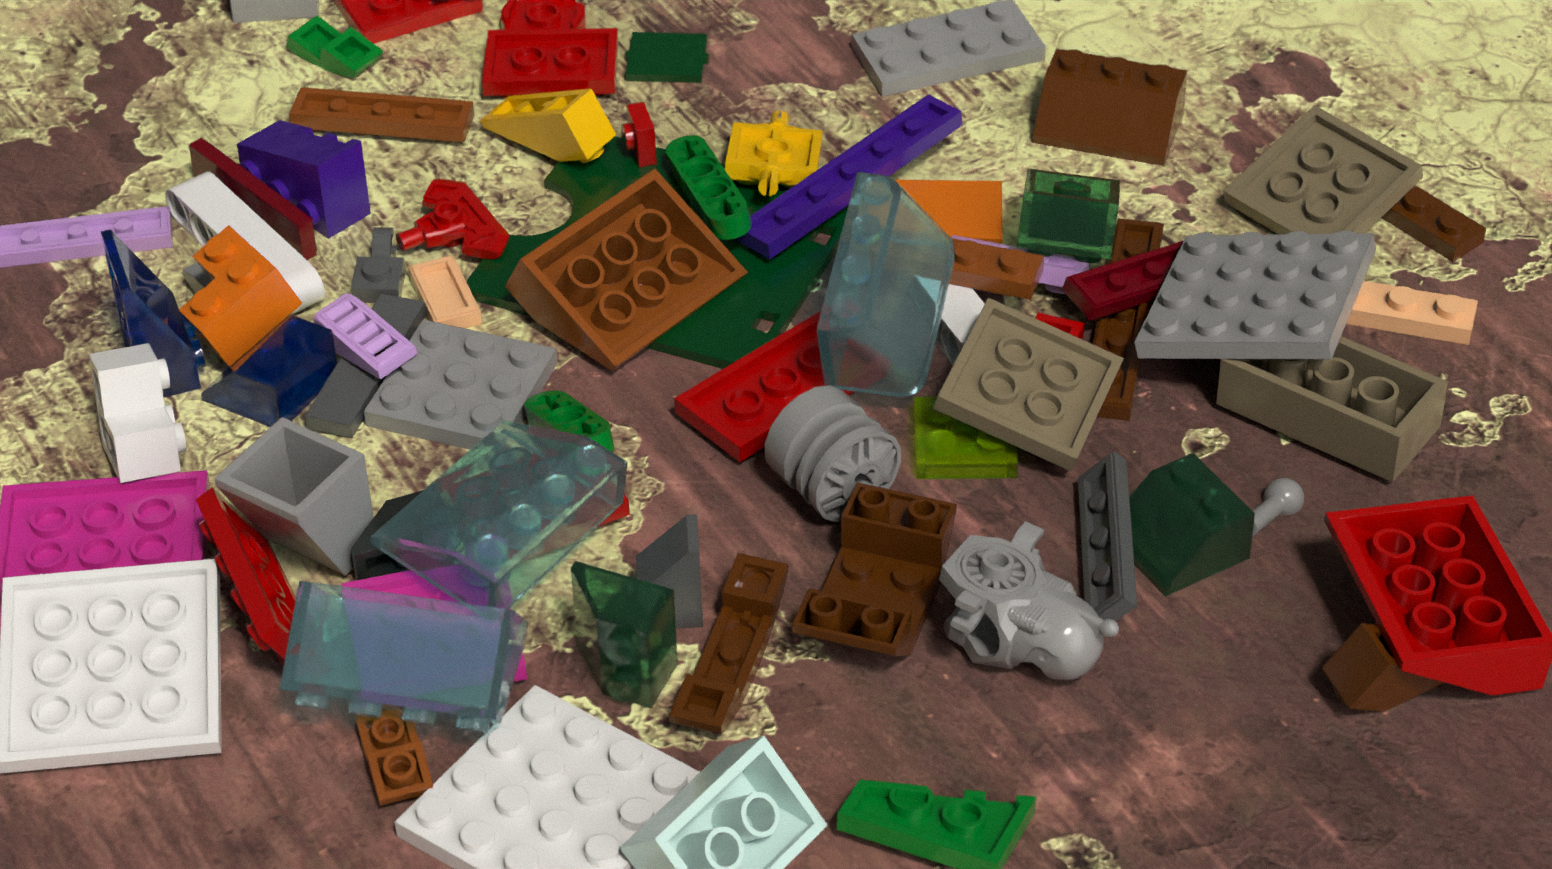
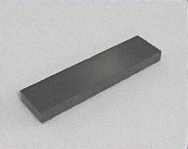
M382 293L371 308L408 340L411 339L427 315L424 301ZM385 347L384 349L376 353L374 356L376 357L377 355L388 349V347ZM341 357L305 415L306 428L353 438L364 419L365 408L385 377L379 379Z
M1114 451L1078 477L1084 599L1096 611L1099 618L1117 621L1137 607L1127 460Z

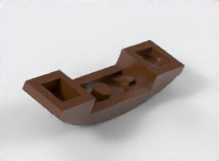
M741 553L737 554L721 592L722 608L694 674H686L669 714L670 722L722 734L730 725L749 691L767 647L789 571L787 563Z

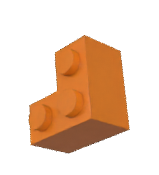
M228 225L192 256L210 278L211 282L195 293L179 311L205 344L230 367L303 303L277 268Z

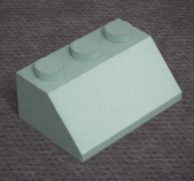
M763 735L727 746L633 834L620 849L635 869H784L828 825Z

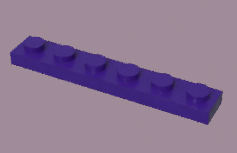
M928 94L750 216L751 229L745 235L738 237L737 241L768 259L773 258L962 126V112Z

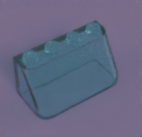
M857 172L817 326V336L825 386L831 385L841 390L905 397L920 391L927 381L955 255L951 237L893 178L886 175Z
M299 581L280 690L296 695L295 705L300 707L328 710L329 701L349 704L348 713L381 718L382 709L402 711V721L433 726L437 716L457 719L455 726L457 729L488 733L490 724H501L525 646L528 622L516 611Z

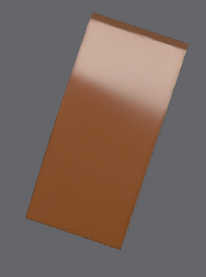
M409 704L355 717L361 746L379 806L419 797L428 789L434 788L422 742L418 739Z

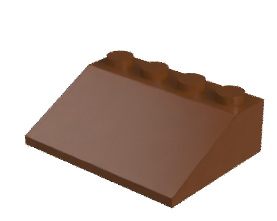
M654 168L521 258L505 288L535 322L614 371L744 278L748 271Z

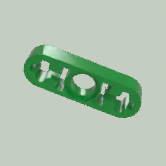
M557 390L545 391L535 394L525 401L524 406L529 428L572 460L577 462L595 461L610 455L614 451L615 446L609 422L566 392Z

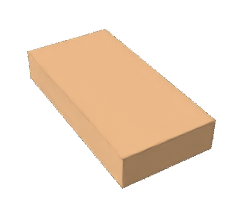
M453 255L408 266L410 281L419 300L425 302L429 321L461 328L482 324L481 311Z

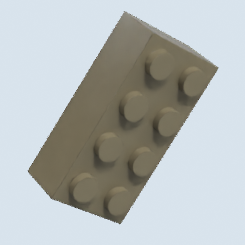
M1341 336L1332 359H1221L1216 404L1394 482L1440 428L1448 381Z

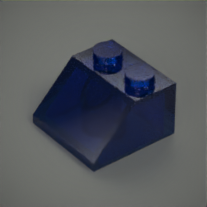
M293 315L288 317L232 366L224 370L201 393L202 401L268 427L274 425L281 417L293 421L317 397L337 365L332 330Z

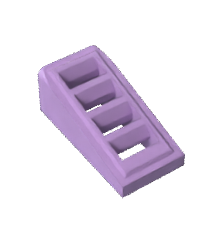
M345 293L314 315L313 320L323 346L379 379L384 378L418 354L415 345L364 302L350 293ZM385 347H388V349H386L385 351H383L382 353H380V354L377 355L376 357L374 356L376 353H378L379 351H381V350L384 349Z

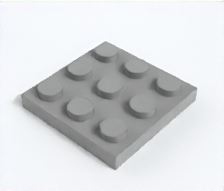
M423 319L409 340L416 346L418 354L385 377L364 410L365 425L502 457L527 416L524 406L525 401L541 392L558 363L557 348Z

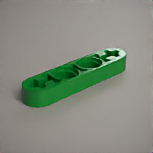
M687 135L671 141L666 147L671 173L704 224L721 240H731L745 235L752 226L747 202L707 142L702 137L696 135Z

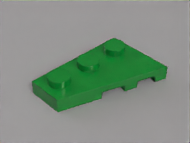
M859 779L838 811L837 830L956 869H1003L1035 814L1037 797L1017 795L1016 803L985 800V791L965 790L964 798L933 795V792L923 785Z

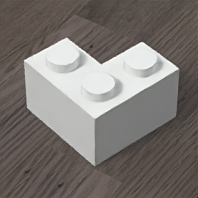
M149 343L89 354L102 446L120 483L181 472L179 453L186 452V441L181 423L175 422L171 404L164 405L162 389L170 388L169 372L165 359H157Z

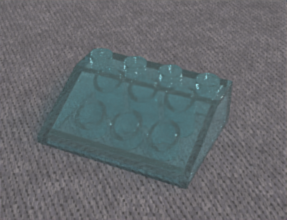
M503 421L370 537V544L493 624L623 504L628 462L587 436Z

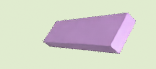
M169 206L0 226V268L173 247L172 217Z

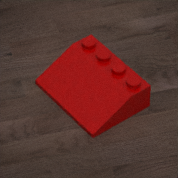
M1473 495L1325 512L1324 522L1401 671L1488 695L1543 689L1552 661V633Z

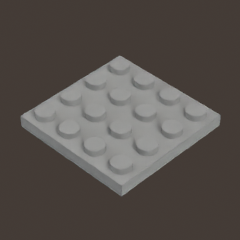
M1294 231L1275 235H1261L1257 232H1245L1240 235H1214L1203 232L1193 236H1186L1134 342L1137 357L1153 359H1332L1375 254L1374 234L1355 233L1353 231H1339L1334 234H1308L1303 231Z

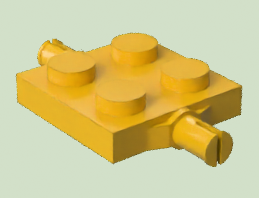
M779 110L774 111L771 114L770 123L749 124L733 122L725 161V171L732 180H736L741 184L755 185L759 183L758 189L764 196H766L767 187H770L769 196L775 195L778 191V184L790 189L818 170L823 130L788 125L789 115L783 110L781 118H779Z

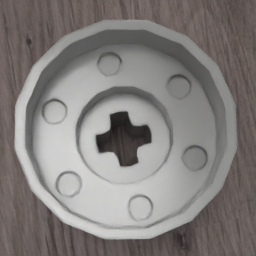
M829 385L814 387L798 395L782 409L771 425L766 438L765 460L772 471L792 489L798 490L803 500L812 505L821 517L833 522H841V516L857 482L886 489L891 487L901 465V447L888 430L883 429L878 421L867 416L863 408L843 390Z

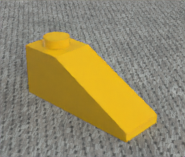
M592 89L508 96L480 120L484 128L559 162L577 160L580 163L590 162L598 158L604 152L603 146L617 135Z

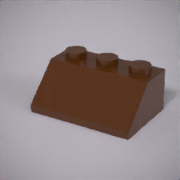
M1056 48L1045 74L1032 143L1165 166L1184 115L1187 70L1171 68L1164 64L1152 65L1129 61L1122 57H1105L1083 53L1074 49L1063 50Z

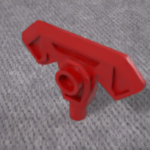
M439 178L431 181L422 200L424 207L434 209V211L414 221V228L396 234V241L401 251H406L422 244L426 248L437 246L455 247L462 244V253L466 254V256L491 260L502 256L510 239L508 232L465 182Z

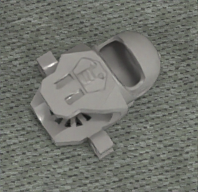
M1025 521L1017 530L1011 542L1002 538L970 535L942 565L939 580L956 599L955 606H957L955 611L944 622L943 628L947 638L963 646L972 663L1012 669L1013 666L1017 667L1021 662H1032L1041 668L1048 679L1058 681L1076 680L1085 675L1096 664L1102 653L1104 636L1109 638L1116 636L1119 626L1113 619L1103 620L1099 618L1096 611L1087 602L1076 596L1077 593L1070 582L1045 571L1039 550L1034 548L1037 541L1043 536L1044 529Z

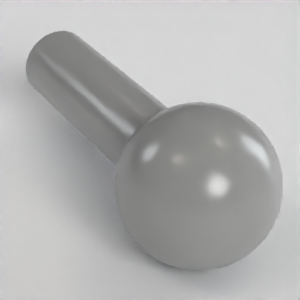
M1278 478L1269 483L1264 491L1263 502L1240 520V532L1246 537H1253L1279 515H1292L1299 512L1304 504V492L1301 486L1289 478Z

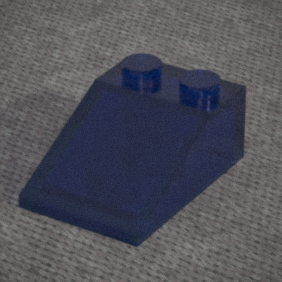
M111 229L101 231L124 346L130 347L149 343L157 359H165L169 372L170 388L162 389L163 398L201 389L198 369L206 367L199 339L190 341V338H195L194 329L180 313L173 292Z

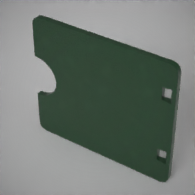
M614 136L603 146L604 152L590 162L580 163L579 160L558 161L544 179L545 189L558 193L571 204L573 208L571 216L564 224L549 232L524 236L510 235L502 256L493 260L483 258L467 279V284L475 300L530 316L505 288L519 260L654 168L700 218L671 173L666 149L656 147V165L639 167L633 151H626L622 138ZM732 180L746 200L750 216L789 190V188L778 184V191L775 195L769 196L770 187H767L766 196H764L758 189L759 183L745 185ZM857 200L853 201L771 259L738 242L737 238L731 240L719 239L748 271L746 276L646 348L724 369L784 333L859 218V202ZM819 233L831 236L825 245L814 242ZM762 319L774 322L768 333L756 329Z

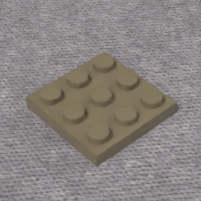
M1314 105L1223 190L1225 203L1277 234H1287L1294 231H1303L1308 234H1334L1339 231L1366 233L1423 178L1422 165Z
M988 297L937 396L933 409L1072 471L1124 358Z

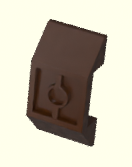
M857 482L841 516V549L822 591L808 588L792 623V633L893 656H911L941 584L939 578L942 565L946 562L957 504Z

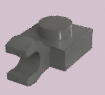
M375 227L372 235V256L357 257L351 293L364 303H375L381 293L398 297L402 295L406 268L404 257H396V245H392L393 228Z

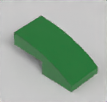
M318 15L287 37L286 48L313 65L345 77L354 78L383 55L382 49L352 27L341 33Z

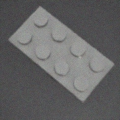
M998 0L987 5L969 9H957L942 15L916 18L909 22L887 27H875L869 31L852 34V50L882 97L1045 60L1044 43L1013 0Z

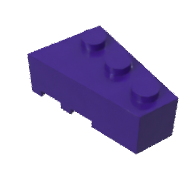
M278 120L237 143L239 165L311 217L314 229L326 238H331L371 214L362 143L360 140L351 139L344 143L338 141L336 134L326 133L322 136H317L313 134L312 128Z

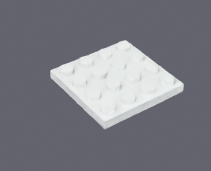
M215 559L3 578L0 635V774L222 753L220 569Z
M534 685L433 784L434 788L428 789L395 821L396 834L400 839L453 869H635L620 847L700 772Z

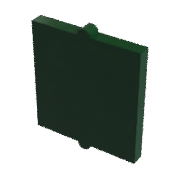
M633 32L630 50L625 51V61L627 62L626 81L702 83L704 64L709 63V54L706 52L708 34Z

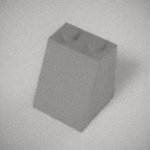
M281 417L214 478L216 487L267 539L346 576L354 568L351 548L374 518L365 456L361 452Z

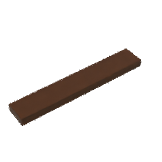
M1117 218L1109 264L1161 248L1164 223ZM1151 301L1100 317L1097 320L1093 345L1124 358L1097 417L1130 421L1141 358L1137 357L1134 342L1150 311Z

